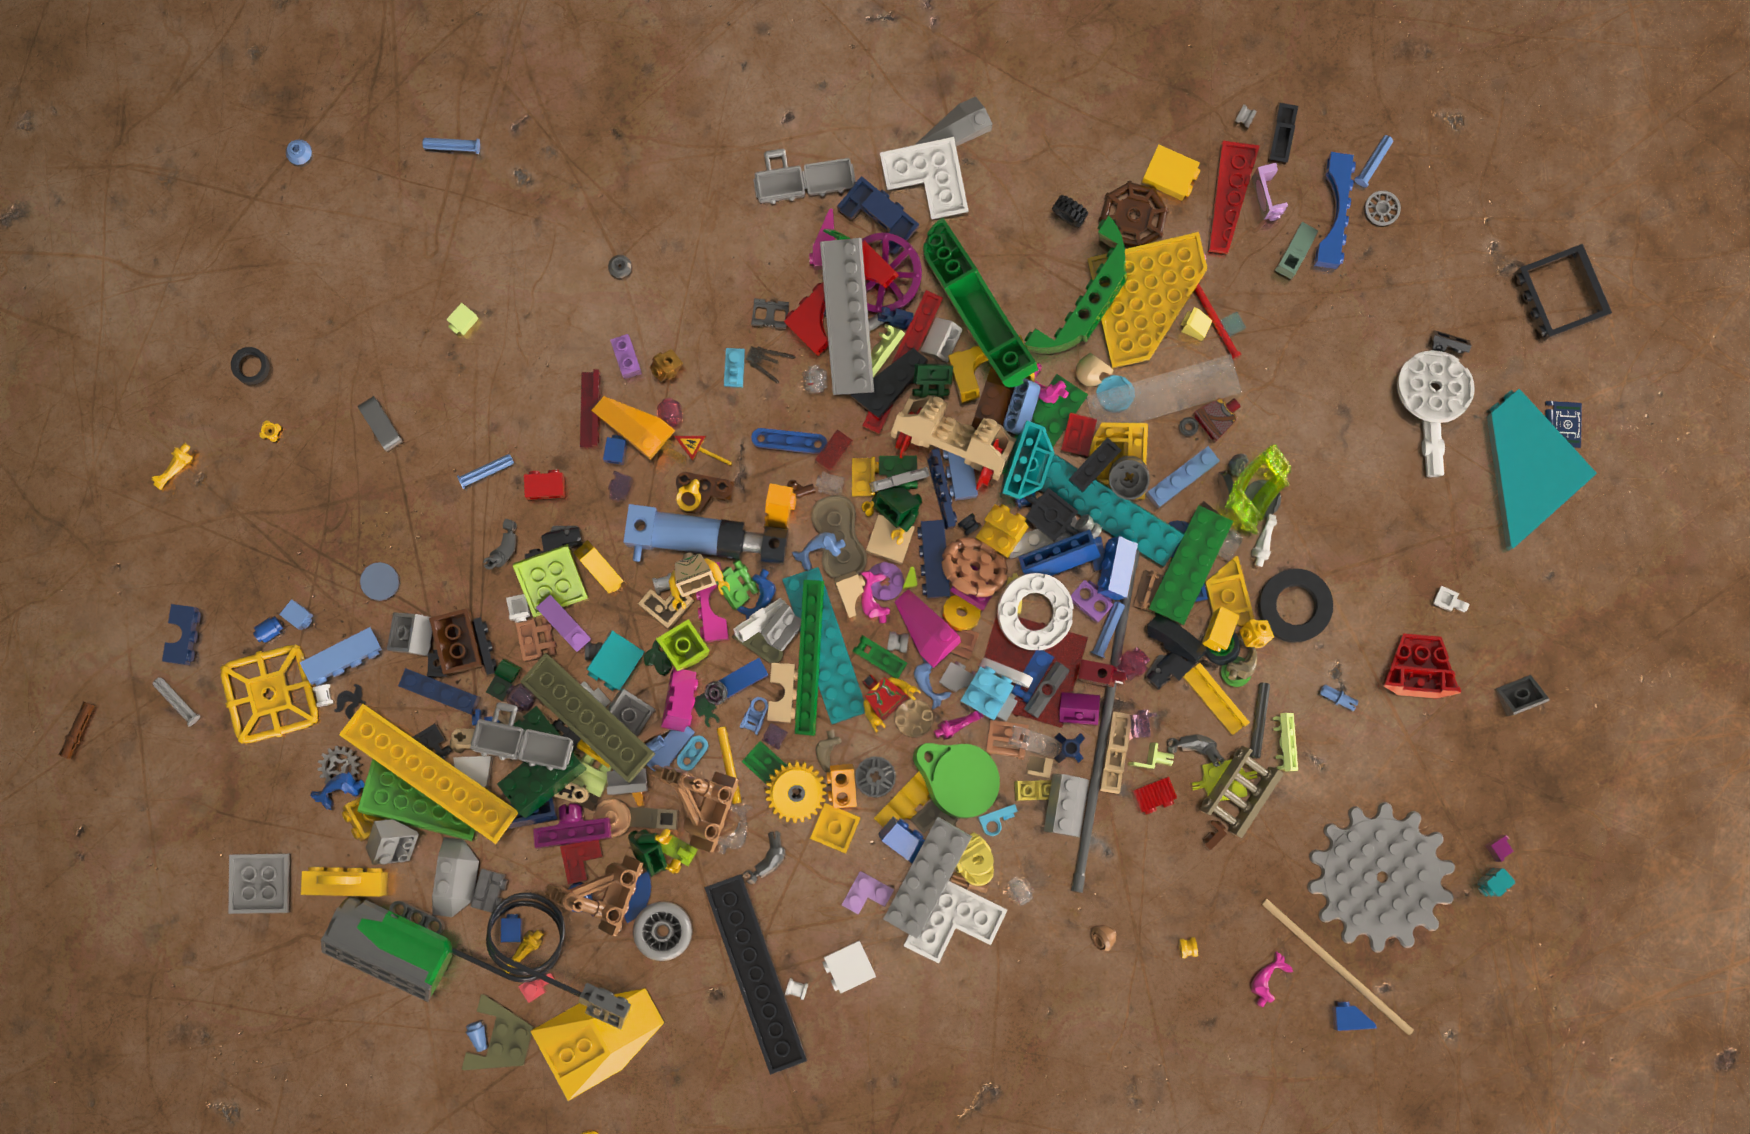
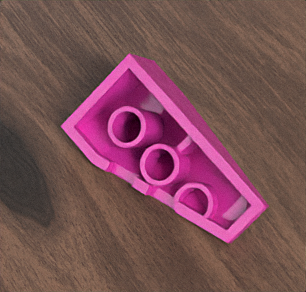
M909 589L895 601L920 655L933 668L961 643L960 636Z

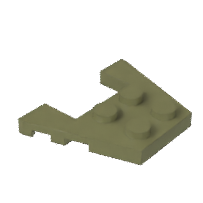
M481 994L477 1012L496 1016L486 1056L466 1052L461 1070L523 1066L532 1037L530 1031L534 1029V1026L510 1012L501 1004L493 1001L487 995Z

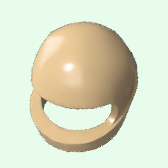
M1091 353L1083 357L1076 366L1078 380L1083 385L1091 387L1102 383L1099 379V375L1102 372L1112 374L1114 371Z

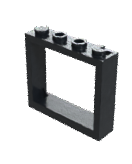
M1583 244L1520 267L1515 272L1518 279L1517 283L1523 289V298L1531 308V317L1536 320L1538 325L1537 331L1541 333L1544 341L1605 318L1612 313ZM1572 255L1597 313L1552 329L1528 272Z

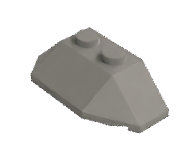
M448 837L443 839L438 855L432 894L433 915L453 917L472 902L479 860L464 839Z

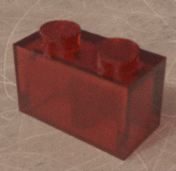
M837 429L816 457L815 464L831 474L852 446L853 440Z

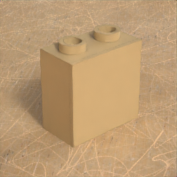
M878 514L866 553L902 565L915 526H911L907 532H904L902 534L903 542L897 544L896 541L899 536L892 540L891 533L894 530H899L900 527L896 528L884 516Z

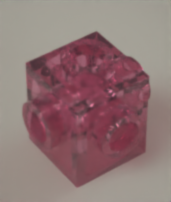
M1136 647L1132 652L1128 649L1121 656L1123 661L1116 667L1121 672L1126 673V677L1131 681L1137 674L1141 676L1148 669L1146 665L1150 659L1143 651Z

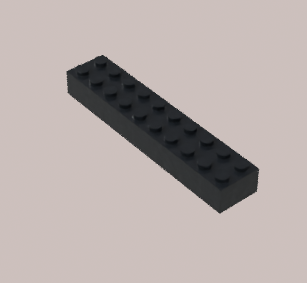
M742 874L704 887L770 1075L806 1062L808 1059Z

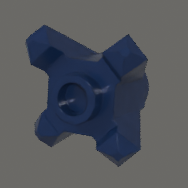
M1060 733L1054 737L1061 744V752L1054 758L1058 763L1066 757H1073L1078 763L1083 759V756L1080 754V744L1085 737L1081 733L1075 739H1066Z

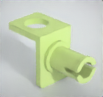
M1154 742L1150 743L1147 764L1129 762L1128 765L1147 769H1154L1155 763L1172 766L1173 760H1167L1166 758L1174 759V754L1159 752L1157 750L1158 743Z

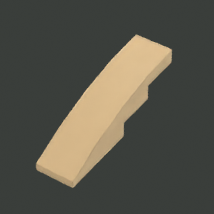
M1114 711L1112 713L1100 791L1120 793L1126 752L1128 750L1131 714Z

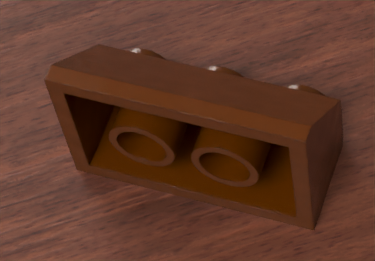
M466 608L429 618L443 674L462 672L484 666L469 609Z

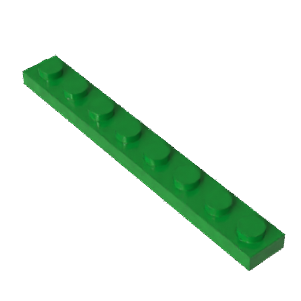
M803 580L795 734L812 736L816 732L824 581Z

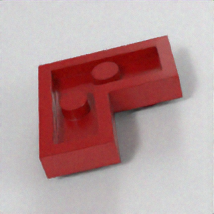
M599 840L560 846L568 885L588 880L584 861L603 857Z

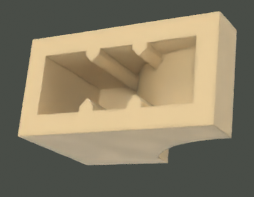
M856 571L834 579L849 618L856 616L855 603L858 596L864 592L862 586H865L862 575L858 576Z

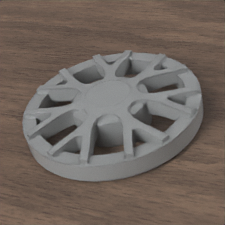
M1388 191L1373 193L1365 203L1367 218L1379 226L1392 224L1398 218L1401 211L1398 198ZM1381 194L1386 195V200L1380 199ZM1373 197L1378 201L1376 205L1370 201ZM1393 199L1396 204L1390 206L1388 201ZM1368 208H1375V212L1369 213ZM1390 210H1396V215L1390 214ZM1376 214L1380 216L1379 221L1374 219ZM1387 215L1390 221L1385 222L1383 216Z

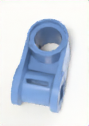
M756 697L752 700L748 711L743 717L740 728L749 729L755 732V735H758L768 711L766 699ZM758 700H762L765 703V708L762 711H757L754 707Z

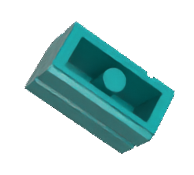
M1491 868L1486 873V876L1477 881L1480 886L1478 889L1485 897H1501L1507 891L1506 889L1511 888L1515 884V880L1503 868Z

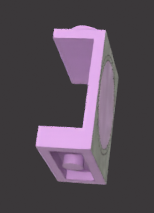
M1276 163L1258 167L1252 176L1263 220L1269 219L1274 221L1281 218L1280 216L1288 207L1287 202L1272 206L1266 181L1272 180L1278 171Z

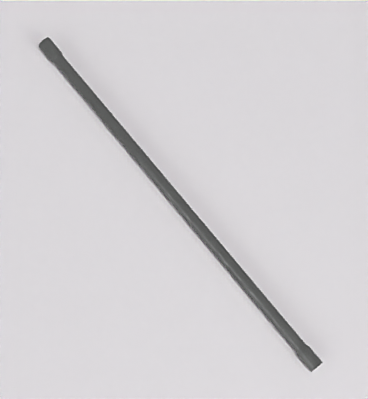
M1136 550L1127 598L1121 599V603L1125 607L1116 628L1110 665L1115 666L1118 672L1135 573L1138 567L1139 550ZM1117 683L1114 684V687H1106L1076 871L1071 891L1083 893L1085 870Z

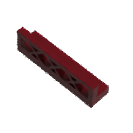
M593 369V372L581 373L580 448L600 449V418L591 411L601 400V372L599 369Z

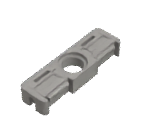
M928 467L874 481L869 483L873 493L930 476Z

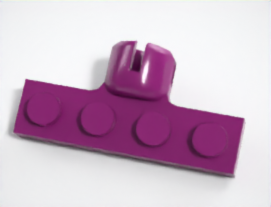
M569 803V806L563 804L558 808L559 823L557 825L533 829L534 846L536 849L612 838L610 818L584 821L582 806L577 803Z

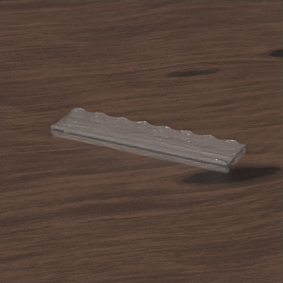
M1229 354L1086 396L1091 417L1097 419L1095 427L1097 432L1101 422L1139 423L1219 398L1238 394L1242 390L1232 356Z

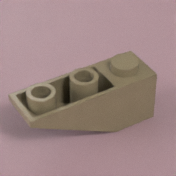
M628 807L631 814L629 827L678 829L679 810Z

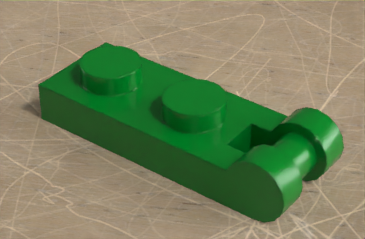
M862 635L859 639L860 643L857 647H854L852 652L898 679L908 663ZM867 645L871 647L868 654L864 652Z

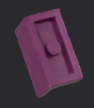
M1062 692L1060 722L1098 725L1100 695Z

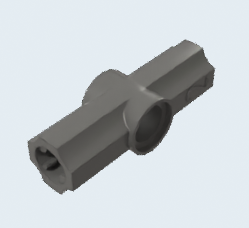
M1056 661L1024 710L1038 719L1070 670ZM1043 685H1049L1052 688L1050 695H1045L1042 692Z

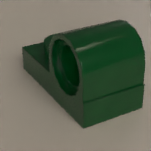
M502 659L486 693L504 702L523 668L507 659Z

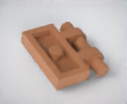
M545 617L541 618L542 626H536L534 619L515 623L523 661L541 658L543 656L541 650L547 649L550 656L556 655L554 648L556 643L553 641L551 630H553L552 625L549 624ZM538 633H544L545 643H540Z

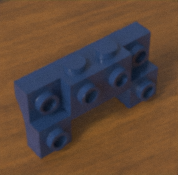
M862 176L837 205V209L851 221L862 210L887 232L897 235L906 241L919 228V223L903 211L904 208L901 204L892 202L889 199L890 196L884 190L879 191ZM889 241V253L895 257L903 247L896 242Z

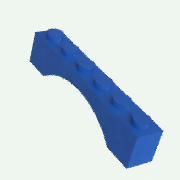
M1331 152L1327 158L1325 175L1334 191L1336 214L1329 234L1316 247L1314 266L1337 269L1343 263L1344 253L1342 252V245L1345 246L1347 235L1344 234V228L1348 226L1349 216H1346V212L1351 205V198H1348L1349 191H1352L1353 188L1351 173H1354L1356 162L1353 161L1354 155Z

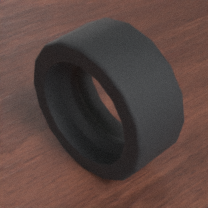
M244 347L233 355L231 370L233 375L241 382L248 385L258 384L267 377L270 363L267 356L259 349ZM247 355L257 356L261 361L260 371L252 377L243 375L239 369L240 361Z

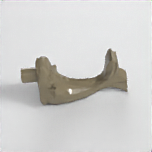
M1239 635V643L1245 646L1242 636ZM1247 647L1249 652L1245 661H1240L1239 663L1229 662L1227 664L1226 670L1230 673L1228 676L1230 680H1236L1237 676L1246 680L1252 676L1257 666L1255 647Z
M834 730L826 731L828 739L820 740L816 746L818 762L825 772H830V754L833 747L842 742L840 737H835ZM840 773L836 776V779H844L846 775Z

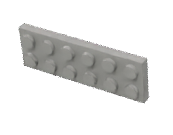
M938 817L883 919L917 939L972 836Z

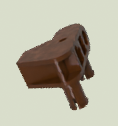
M682 472L676 478L677 491L683 485L690 484L692 480H699L700 504L693 511L681 509L684 513L700 516L711 499L731 501L735 483L733 481L690 472ZM704 485L708 486L706 490L702 489ZM690 492L683 493L682 501L688 506L694 505L695 496Z

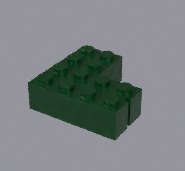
M537 706L523 716L525 720L521 721L519 719L513 724V726L520 727L525 731L530 729L561 736L544 712ZM572 750L569 764L565 770L555 768L548 770L546 766L536 764L535 766H530L529 763L523 762L498 782L497 785L517 812L524 818H527L587 768Z

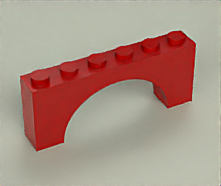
M864 240L862 242L865 280L876 282L886 289L899 275ZM824 282L818 283L813 288V292L800 301V306L795 311L791 310L786 315V320L784 321L818 356L829 346L823 324L826 308Z

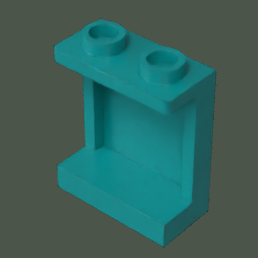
M610 630L601 648L589 666L586 667L589 671L587 675L596 681L598 678L604 680V686L612 691L615 688L620 690L645 651Z

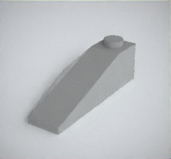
M975 96L958 104L922 137L916 145L954 137L956 146H959L991 131L993 124L985 107Z

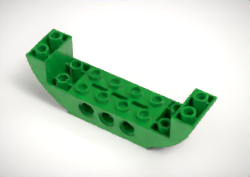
M1110 216L1106 220L1103 219L1097 228L1099 230V240L1112 247L1107 253V261L1105 264L1101 263L1098 267L1096 278L1088 282L1085 288L1087 290L1085 295L1079 296L1075 303V310L1073 312L1070 311L1064 320L1066 322L1064 327H1059L1055 333V340L1036 328L1033 332L1030 331L1024 341L1029 352L1053 354L1073 348L1082 341L1086 343L1127 281L1123 238ZM1102 283H1109V284H1110V285L1107 286V287H1102V286H1101ZM1094 298L1099 299L1097 303L1090 302ZM1083 314L1089 315L1086 319L1080 318Z

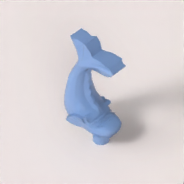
M824 532L813 537L802 552L793 551L792 553L795 560L801 561L804 569L809 571L812 569L809 559L810 551L825 548L833 556H838L841 553L840 549L845 547L846 544L844 540L837 542L834 533Z
M922 657L924 663L915 667L914 678L921 690L932 698V709L941 705L942 700L950 697L951 692L936 694L932 691L929 674L933 667Z

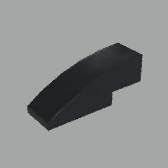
M1278 102L1269 155L1271 160L1288 162L1298 111L1297 105Z
M1160 614L1147 625L1148 636L1164 643V649L1196 663L1207 652V648L1191 633Z

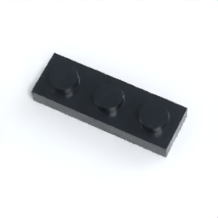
M1107 437L1069 478V481L1083 493L1121 452V449Z
M481 617L473 619V624L486 677L493 676L497 665L495 658L491 659L490 652L493 651L491 641L486 640L485 633H488L486 621L482 622Z

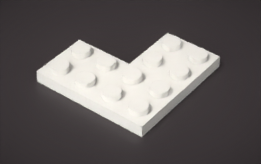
M954 137L880 153L887 190L924 183L932 220L969 212Z
M948 881L921 934L917 939L908 935L904 947L939 963L955 928L991 945L1007 909Z

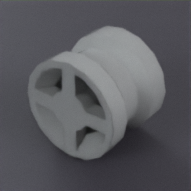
M1243 105L1235 122H1242L1245 127L1249 128L1257 111L1254 109L1250 110L1246 105Z

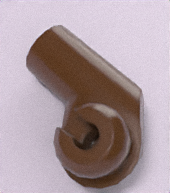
M790 480L787 483V487H792L793 493H796L797 497L816 493L813 484L803 487L796 480Z

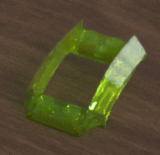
M1270 445L1243 470L1236 480L1225 506L1227 509H1232L1242 522L1240 529L1252 534H1258V522L1263 521L1265 513L1276 495L1285 486L1289 487L1290 485L1287 475L1291 473V465L1277 445ZM1265 463L1274 476L1264 484L1253 500L1250 501L1244 492L1253 475Z

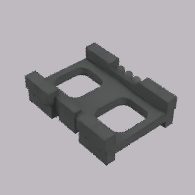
M754 298L751 325L761 327L768 325V327L771 326L772 328L775 326V328L786 329L787 325L784 321L774 320V312L776 309L785 310L786 320L789 302H766V299ZM757 307L767 309L765 319L755 318Z

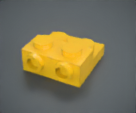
M994 504L984 519L986 523L975 538L1008 558L1029 526L1025 522L1026 518L1019 513L1013 515L1010 513L1011 510L1004 504L1000 506Z
M361 797L344 805L342 816L346 822L350 821L353 827L351 832L354 838H359L362 842L369 838L374 821L387 819L357 812Z

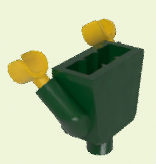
M903 487L887 488L878 491L871 502H863L862 510L863 512L865 511L866 516H872L874 513L873 507H875L896 528L900 527L899 530L892 531L891 538L894 540L895 537L899 536L896 542L901 544L903 542L902 534L911 528L919 515L918 509L922 503V498L919 494L912 495Z
M646 829L640 832L635 830L628 835L635 858L643 862L644 869L651 877L660 871H666V869L676 874L681 868V861L678 859H672L671 863L667 864L660 843L666 845L673 836H669L671 832L669 829H663L660 835L649 833Z

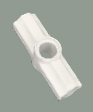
M1423 420L1424 439L1422 441V454L1425 456L1426 477L1443 476L1445 444L1441 438V424Z
M779 598L766 608H761L749 616V619L733 629L738 640L743 643L756 633H761L783 603H787Z

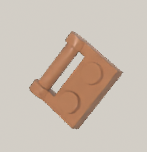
M990 720L986 752L989 755H1006L1024 760L1029 725ZM993 741L1020 744L1019 749L993 746Z

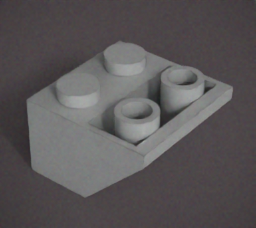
M393 819L374 821L366 845L372 865L410 861L419 835L418 832Z

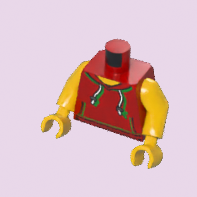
M869 675L863 681L864 685L870 690L864 695L865 716L872 724L875 732H878L876 728L878 725H882L885 728L883 721L909 697L912 700H916L913 697L914 692H921L904 680L893 677L886 679L884 677L878 683L872 675Z

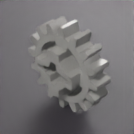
M335 746V751L331 748L328 749V755L322 753L324 760H318L322 767L317 768V770L323 772L319 777L326 778L325 784L335 774H347L351 765L350 774L355 781L357 780L354 775L360 774L357 767L361 766V763H356L359 756H352L353 750L347 752V747L343 746L342 750H340L339 746ZM337 754H343L348 758L342 760ZM330 760V766L327 768L328 761ZM337 763L343 764L341 767L342 771L336 770L338 767Z

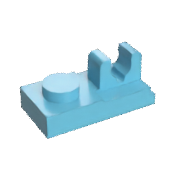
M726 348L724 387L743 388L745 349Z

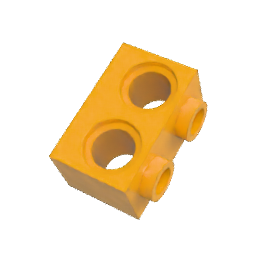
M853 764L831 765L830 772H826L827 784H831V791H828V801L832 802L833 808L856 807ZM840 773L846 775L843 780H837L836 776ZM840 792L847 794L843 799L837 798V795Z

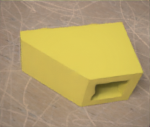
M1194 307L1191 312L1187 311L1181 323L1184 327L1181 332L1202 341L1212 320L1198 308Z

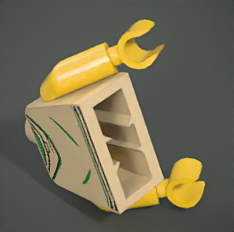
M692 553L684 554L683 560L675 563V570L669 578L672 597L674 596L672 602L674 609L678 611L677 604L680 602L682 608H686V604L680 599V595L684 597L717 585L716 581L719 583L718 589L720 594L723 595L721 590L723 586L728 587L730 592L729 583L723 580L724 576L717 563L708 558L704 559L701 554L693 555Z

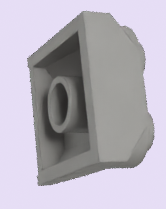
M623 688L617 693L607 708L636 736H638L651 714L656 710Z

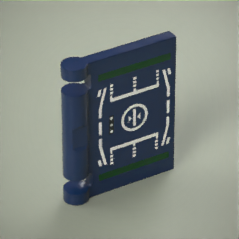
M1546 401V406H1553V409H1546L1545 417L1574 448H1581L1582 403Z

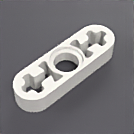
M982 658L979 665L982 668L988 666L996 671L994 675L999 677L1003 675L1012 680L1013 683L1029 688L1033 680L1032 677L987 658Z

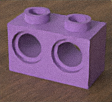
M629 334L611 339L610 341L624 380L642 374Z
M1084 580L1072 593V602L1097 624L1114 604L1111 603V598L1097 593L1096 589L1098 587L1089 580L1087 582ZM1080 590H1088L1090 593L1089 598L1083 599L1080 596ZM1095 602L1103 603L1104 610L1101 612L1097 611L1094 607Z

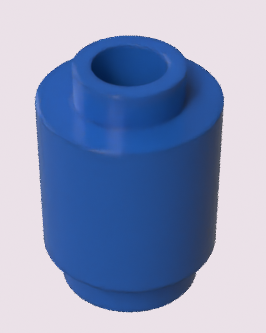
M274 616L255 626L253 634L259 642L263 641L266 643L280 634V631L284 628L277 617Z

